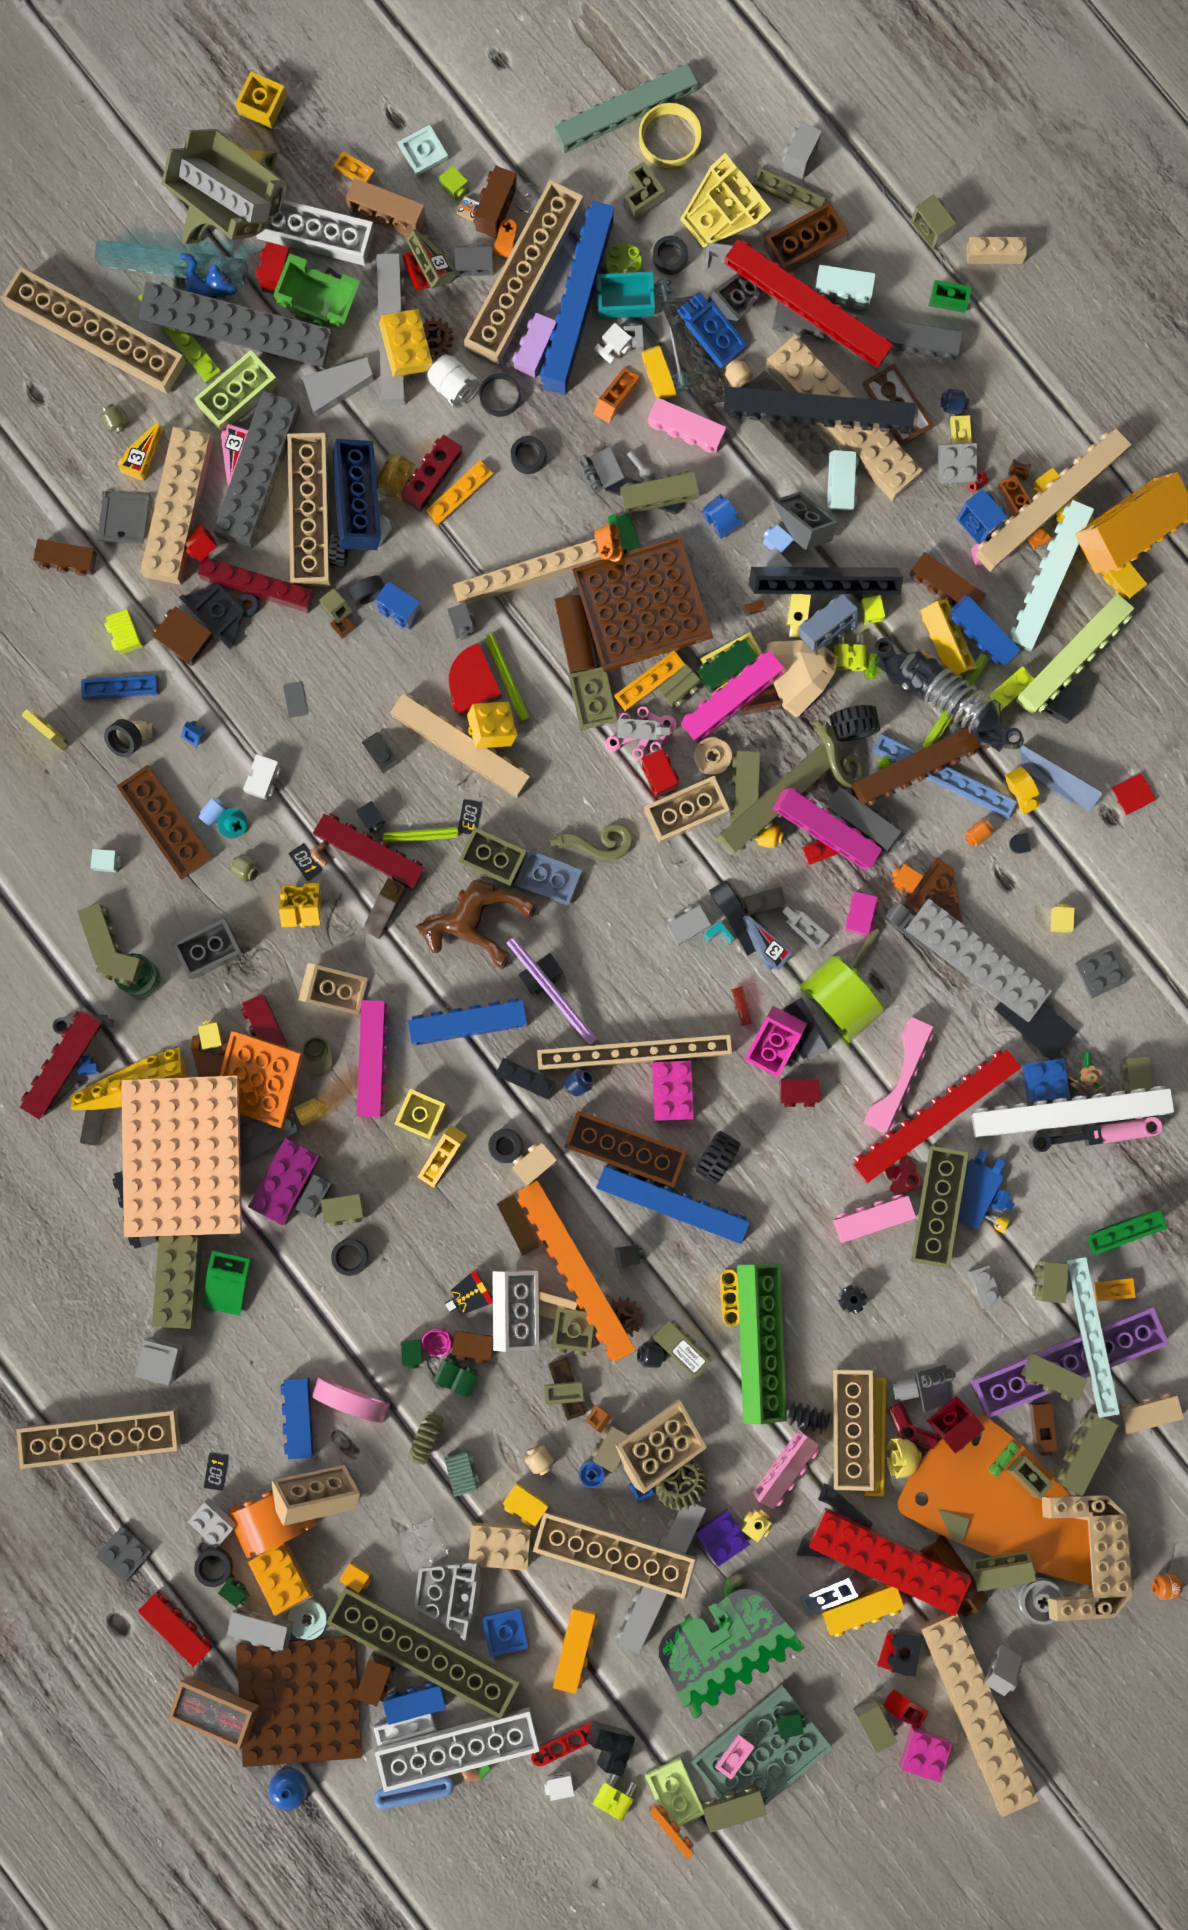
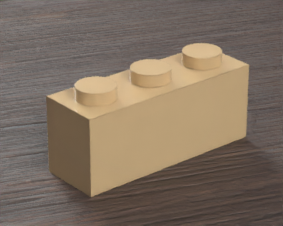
M970 237L967 243V264H1023L1026 257V237Z
M1167 1392L1160 1394V1398L1152 1400V1397L1141 1399V1403L1135 1405L1133 1402L1122 1404L1118 1416L1123 1432L1130 1434L1184 1419L1178 1396Z

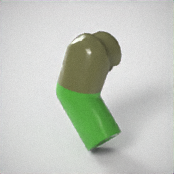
M742 1573L728 1577L722 1596L727 1597L734 1592V1588L746 1585L747 1577Z

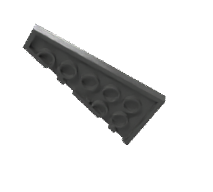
M295 1114L287 1115L283 1128L262 1121L240 1125V1166L283 1142L285 1138L298 1133Z

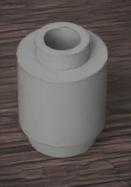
M915 1378L897 1381L896 1384H892L895 1400L900 1399V1401L919 1397V1385Z

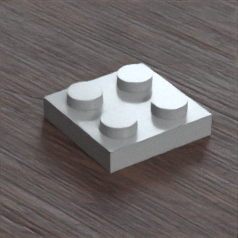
M977 443L938 444V483L977 481Z
M210 1498L201 1505L188 1521L215 1548L237 1526Z

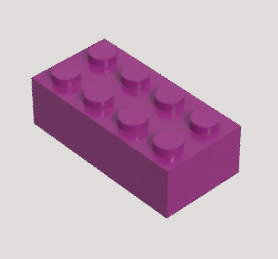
M285 1138L248 1208L280 1225H285L322 1156Z

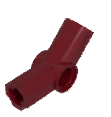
M902 1402L887 1409L899 1438L907 1439L919 1447L934 1450L938 1435L913 1426ZM907 1427L912 1432L909 1438L903 1436V1430Z

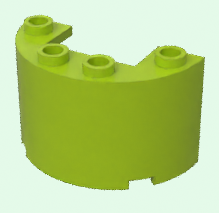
M839 955L837 957L831 956L798 987L810 1000L813 999L838 1026L837 1030L850 1043L884 1012L883 1007L885 1005L874 996L872 986L868 982L864 983L859 978L861 975L855 968L850 969Z

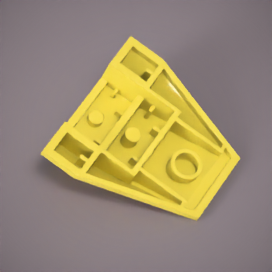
M725 153L708 170L682 215L681 221L701 246L705 248L707 243L719 242L758 224L772 210Z

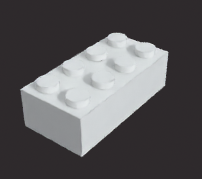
M538 1271L493 1272L494 1351L539 1350Z

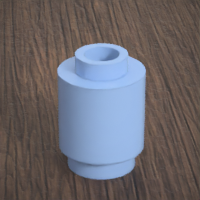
M211 798L200 811L199 818L208 826L215 824L218 821V816H220L223 810H226L224 808L225 804L218 798L215 800Z

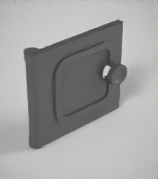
M102 491L103 500L97 540L144 544L150 494Z

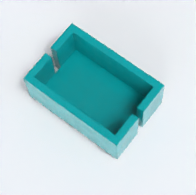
M653 272L597 274L598 319L654 316Z

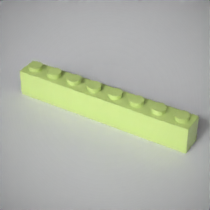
M1116 594L1020 693L1016 702L1032 716L1038 711L1041 713L1048 706L1046 702L1049 699L1054 700L1060 693L1059 689L1062 686L1066 687L1072 681L1071 676L1074 673L1078 675L1085 667L1083 664L1086 661L1090 662L1097 653L1095 651L1098 648L1102 650L1109 642L1107 639L1110 636L1114 637L1121 628L1119 626L1122 623L1126 625L1133 617L1131 613L1134 607L1120 595Z

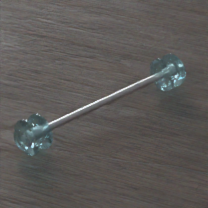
M661 278L656 281L654 288L658 289L655 292V296L664 300L678 373L672 376V380L676 381V384H674L675 389L684 391L688 389L691 382L687 381L690 374L681 372L667 297L673 293V289L669 288L672 282L666 278Z

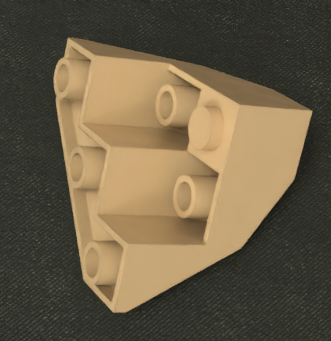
M803 640L769 642L765 652L771 651L787 671L774 682L783 708L795 717H798L824 691L836 671L839 658L826 647H822L814 652Z

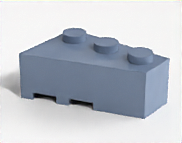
M842 594L838 598L832 599L824 609H819L812 618L803 621L799 627V637L815 652L830 644L832 638L836 636L841 638L845 635V631L857 629L858 608Z

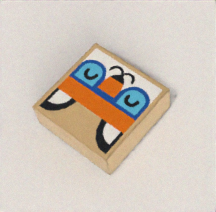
M464 196L457 210V215L473 222V210L476 204L479 205V202Z

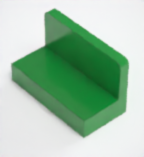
M613 514L607 517L608 524H615L619 530L623 553L640 548L629 514L619 517Z

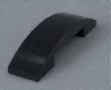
M724 881L710 889L709 892L748 956L756 950L742 919L747 914L729 885Z

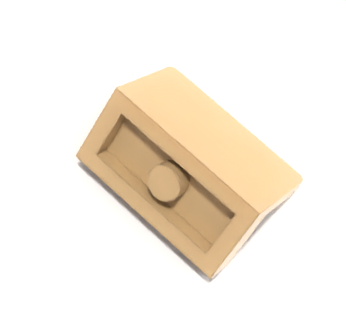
M542 1291L539 1293L540 1316L555 1320L557 1308L576 1310V1301Z

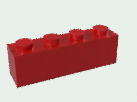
M155 1592L137 1612L194 1667L213 1647L211 1645L212 1641L207 1635H201L197 1631L198 1627L191 1620L187 1621L183 1617L184 1613L177 1606L173 1607L169 1603L170 1599L163 1592Z

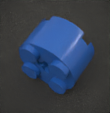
M722 494L703 507V511H701L706 522L709 525L714 524V531L720 539L723 537L727 538L744 524L741 518L738 519L736 517L737 511L725 497L723 498Z

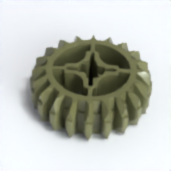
M426 1412L408 1454V1458L416 1464H426L444 1421L443 1417L438 1413Z
M691 1460L656 1485V1493L659 1500L666 1507L670 1506L672 1510L677 1508L680 1512L683 1507L689 1510L691 1505L696 1507V1502H702V1496H706V1490H708V1478L705 1475L704 1469L698 1463L694 1464Z

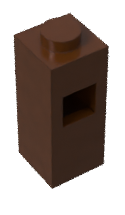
M1031 1403L1029 1408L1034 1451L1040 1453L1041 1456L1052 1455V1451H1058L1052 1403Z

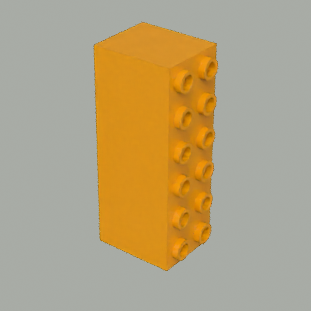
M1178 472L1153 478L1075 533L1095 574L1101 572L1107 574L1113 570L1117 572L1125 568V563L1136 560L1139 557V553L1150 550L1153 547V543L1164 540L1167 533H1172L1179 529L1178 525L1187 523L1188 492Z

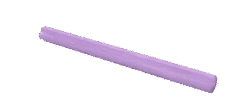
M515 937L509 939L507 945L589 1045L595 1042V1035Z

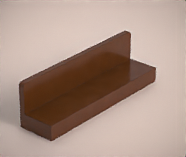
M940 1535L934 1543L920 1550V1552L970 1575L972 1581L959 1607L964 1617L978 1612L988 1601V1597L983 1591L977 1592L974 1577L945 1536Z

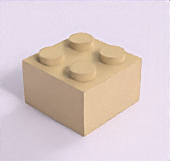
M536 1142L528 1149L529 1154L525 1157L521 1155L513 1161L515 1164L512 1167L513 1170L527 1186L557 1162L556 1158L543 1143L538 1144Z

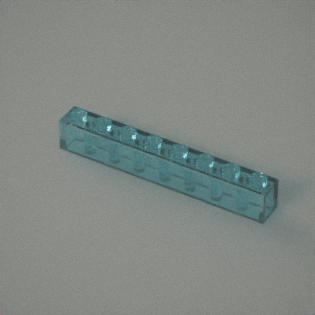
M97 239L94 254L98 266L186 278L190 262L181 260L180 254L188 253L195 257L198 263L195 274H198L201 279L206 280L210 267L215 264L230 277L232 284L246 286L248 273L245 259Z

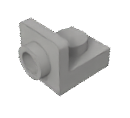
M633 323L624 326V331L632 336V348L636 347V354H641V351L644 350L642 325Z

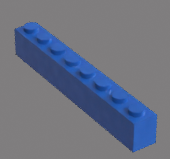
M610 1164L608 1167L604 1166L596 1187L597 1189L742 1244L750 1223L746 1221L747 1217L737 1213L734 1217L727 1214L729 1210L718 1206L716 1210L709 1207L710 1203L700 1199L699 1202L691 1200V1195L681 1192V1195L673 1193L674 1189L663 1185V1188L655 1186L656 1182L645 1178V1181L637 1179L638 1175L627 1171L626 1174L619 1172L620 1168Z

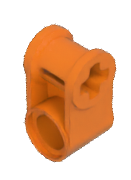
M505 219L501 222L494 245V255L508 258L512 252L517 235V226L512 219Z
M610 523L597 529L594 536L597 541L600 557L605 560L610 559L613 562H619L623 557V549L617 526Z

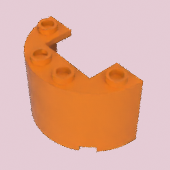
M272 1490L262 1494V1499L256 1502L255 1499H251L243 1503L244 1506L241 1508L239 1505L228 1509L229 1513L227 1514L237 1524L234 1531L246 1558L252 1557L255 1553L258 1555L300 1535L304 1530L311 1529L318 1524L317 1519L283 1526L276 1513Z

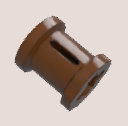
M1013 459L1008 475L1011 476L1013 474L1026 480L1031 464L1028 463L1026 465Z

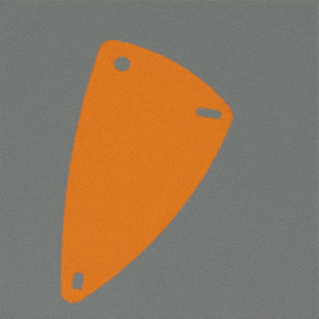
M982 1415L976 1416L985 1427L977 1446L972 1445L970 1441L962 1450L955 1454L941 1439L936 1443L934 1450L930 1449L920 1461L917 1471L909 1477L898 1500L899 1511L908 1518L950 1539L952 1537L938 1509L968 1518L970 1520L964 1541L952 1540L992 1557L1030 1550L1034 1571L1092 1586L1088 1520L1075 1517H1043L1042 1498H1033L1006 1471L1010 1464L1018 1456H1026L1054 1484L1043 1497L1069 1495L1063 1486L1053 1481L1055 1477L1029 1450L987 1417ZM1009 1442L1016 1443L1019 1446L1018 1452L1012 1455L1014 1457L1004 1469H1001L1002 1472L999 1476L996 1477L990 1473V1466L996 1463L995 1460L1004 1449H1007L1006 1446ZM919 1492H924L928 1495V1502L924 1506L918 1505L915 1501V1496Z

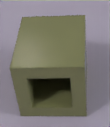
M334 589L319 600L326 612L337 623L352 612L346 601Z

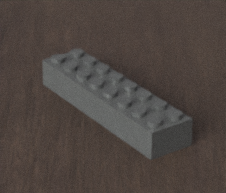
M262 391L213 530L216 537L249 548L253 547L288 448L287 434H293L301 411L298 402Z

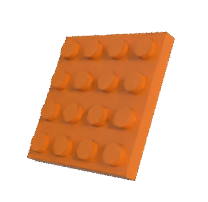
M235 1030L231 1031L220 1076H239V1114L283 1128L303 1053Z

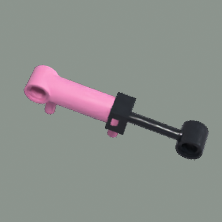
M1140 1117L1134 1120L1098 1125L1092 1123L1082 1127L1083 1133L1049 1137L1045 1133L1034 1134L1029 1139V1146L1032 1151L1040 1153L1047 1151L1051 1145L1084 1140L1085 1146L1152 1137L1161 1133L1162 1123L1156 1117ZM1148 1122L1154 1124L1153 1132L1147 1130ZM1038 1137L1044 1140V1146L1042 1148H1039L1036 1145V1140Z

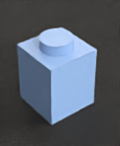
M778 525L774 528L770 527L763 535L765 537L763 544L770 550L775 547L782 555L794 541Z

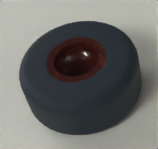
M246 593L237 599V603L245 610V617L254 616L259 611V601L253 594ZM247 602L251 603L250 608L245 607Z

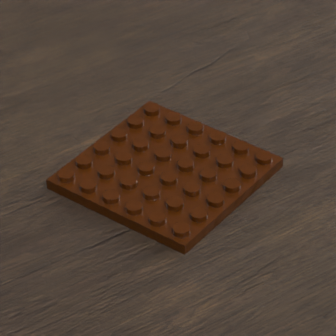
M681 535L625 552L619 562L603 559L572 569L604 672L713 639Z
M349 1636L315 1638L312 1640H290L289 1645L283 1651H272L270 1647L264 1645L255 1646L251 1643L236 1645L239 1697L260 1706L248 1742L242 1747L243 1767L362 1758L359 1700L355 1699L358 1690L355 1639Z

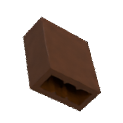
M174 606L173 609L167 611L164 621L154 628L152 637L188 665L192 666L214 636L209 630Z

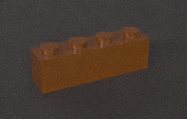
M926 552L922 554L909 574L914 582L925 585L930 593L938 594L942 597V600L948 599L950 606H955L964 595L969 596L978 606L986 597L984 592Z

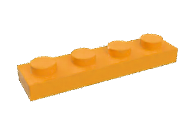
M480 460L426 510V513L439 526L493 476V473Z
M672 651L615 694L614 698L626 712L667 681L685 664L677 653Z

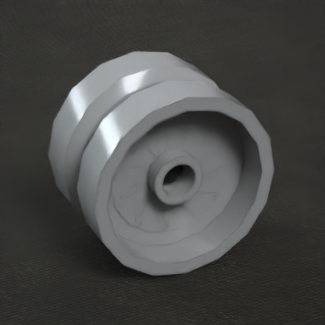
M1035 1576L1036 1582L1021 1584L1017 1591V1603L1022 1613L1036 1624L1047 1625L1054 1623L1056 1620L1049 1619L1048 1598L1064 1597L1058 1586L1047 1578Z

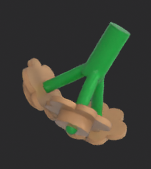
M1084 1053V1068L1081 1069L1078 1079L1067 1078V1081L1070 1083L1069 1086L1075 1091L1087 1089L1080 1083L1081 1081H1085L1087 1086L1094 1084L1096 1089L1090 1091L1089 1095L1092 1093L1102 1094L1106 1092L1105 1088L1110 1086L1109 1084L1099 1086L1098 1082L1100 1081L1102 1071L1092 1065L1091 1053Z

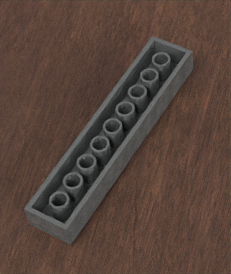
M149 281L145 283L138 319L143 322L325 368L333 333L331 329Z

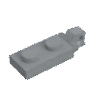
M618 718L617 738L655 740L660 739V735H670V727L661 726V722L656 720Z
M787 906L782 910L781 914L788 919L786 923L815 950L818 951L829 939L830 935L802 911L796 910L793 912Z

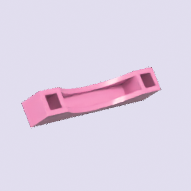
M913 1017L909 1018L902 1034L905 1060L900 1079L886 1097L870 1106L863 1122L864 1124L884 1133L887 1130L891 1131L895 1123L893 1119L895 1112L899 1113L903 1102H901L903 1094L907 1095L910 1089L909 1080L911 1077L914 1078L918 1071L916 1064L925 1055L926 1050L924 1046L933 1037L934 1032L931 1031L933 1026Z

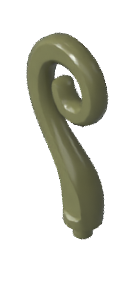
M814 719V731L825 744L830 767L835 778L844 787L852 788L856 781L864 778L865 771L861 760L853 754L847 755L843 758L841 767L837 737L833 728L826 720ZM850 763H852L855 767V775L853 778H849L847 776L848 774L852 773Z
M614 823L604 827L600 838L603 845L612 848L616 846V841L610 840L609 834L611 832L620 833L623 842L616 850L605 851L599 849L582 837L571 833L556 834V838L549 839L550 846L558 845V849L574 847L594 858L612 861L622 858L629 852L632 847L633 838L627 827Z

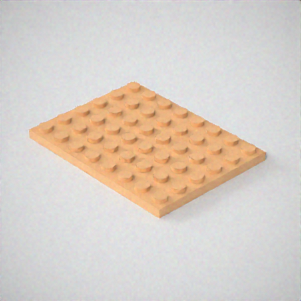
M239 1076L122 1080L124 1237L242 1233Z

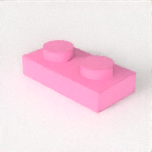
M738 1733L716 1763L715 1768L729 1779H732L755 1746Z

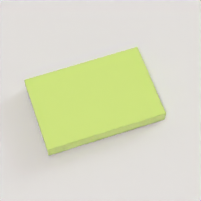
M681 1757L645 1773L658 1805H662L668 1812L667 1817L671 1822L674 1820L681 1826L704 1815L702 1803Z

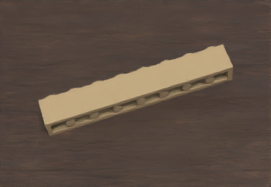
M593 539L453 584V589L459 605L463 603L470 605L573 572L572 569L603 559L599 555L597 541Z
M401 695L390 711L392 717L514 797L518 798L530 781L528 771L522 767L516 768L512 765L513 762L505 756L503 758L496 755L497 751L493 748L475 749L473 737L471 736L470 738L464 734L466 732L464 729L457 725L453 727L449 724L450 721L442 715L436 716L433 714V709L427 705L421 706L412 695Z

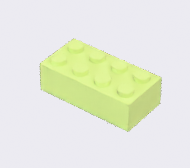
M250 350L195 397L194 400L202 412L222 432L223 429L227 428L228 424L233 425L259 402L262 391L270 393L279 384L273 373Z

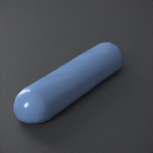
M444 1776L387 1792L380 1789L374 1795V1803L380 1809H388L446 1797L453 1792L454 1783L451 1778Z

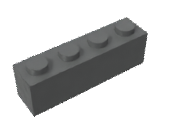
M839 787L824 808L837 818L847 822V825L862 832V836L866 839L870 838L876 841L877 846L886 853L901 833L898 830L899 826L892 821L887 822L883 819V814L877 810L872 811L868 808V804L862 806L860 801L852 796L853 793L849 789Z

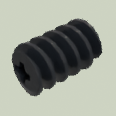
M793 1400L788 1414L789 1424L792 1426L797 1421V1428H799L803 1423L805 1430L812 1426V1432L819 1428L822 1435L827 1429L831 1411L826 1415L825 1409H822L818 1414L817 1407L810 1411V1405H806L803 1409L801 1402L795 1407V1401Z

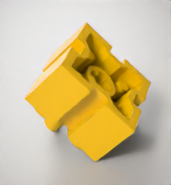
M319 883L304 884V887H297L296 884L281 885V900L279 901L281 926L296 927L300 923V927L305 928L307 926L320 925L322 898Z

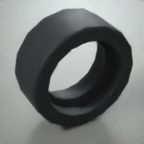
M670 235L662 237L654 245L652 257L657 270L669 275L677 274L683 270L687 264L688 249L682 239ZM665 246H675L681 251L680 261L672 265L665 264L659 257L661 249Z
M523 436L512 445L510 451L511 462L516 470L524 474H534L542 469L546 461V450L538 438ZM532 445L538 449L540 456L535 464L527 466L519 462L517 453L522 446Z
M374 575L352 585L348 593L354 605L361 606L373 602L385 585L379 575Z
M118 719L105 730L104 740L106 745L117 756L129 757L141 748L142 735L137 726L131 721ZM116 730L123 732L128 737L130 746H126L120 741Z
M355 1239L340 1241L335 1245L331 1254V1261L335 1270L346 1276L357 1275L362 1272L369 1260L367 1248L362 1242ZM346 1246H354L361 1252V1262L353 1269H347L339 1262V1253Z
M215 1547L202 1552L194 1565L195 1577L204 1586L212 1588L225 1583L233 1570L232 1558L228 1552ZM209 1556H218L225 1563V1572L217 1579H210L203 1573V1562Z

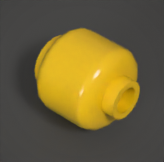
M772 824L766 830L762 828L758 832L760 836L755 839L759 846L776 848L779 843L783 842L784 832H781L780 825Z

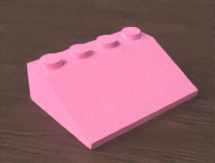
M798 1429L753 1491L756 1499L772 1509L775 1506L779 1507L785 1498L783 1495L786 1490L790 1491L796 1483L794 1479L798 1474L802 1475L808 1467L807 1461L810 1458L813 1459L819 1452V1444Z

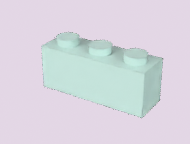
M834 450L829 453L827 510L850 511L856 506L857 496L854 493L858 478L855 476V470L858 467L859 460L854 451Z

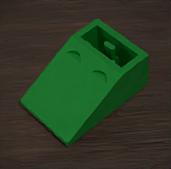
M213 1250L207 1271L202 1308L240 1316L253 1258Z

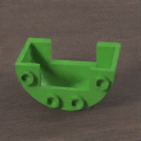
M289 253L275 289L274 297L279 306L285 307L294 313L297 319L303 321L307 319L312 321L314 325L322 327L325 325L340 328V326L345 324L360 280L345 274L342 275L341 279L309 268L307 260Z

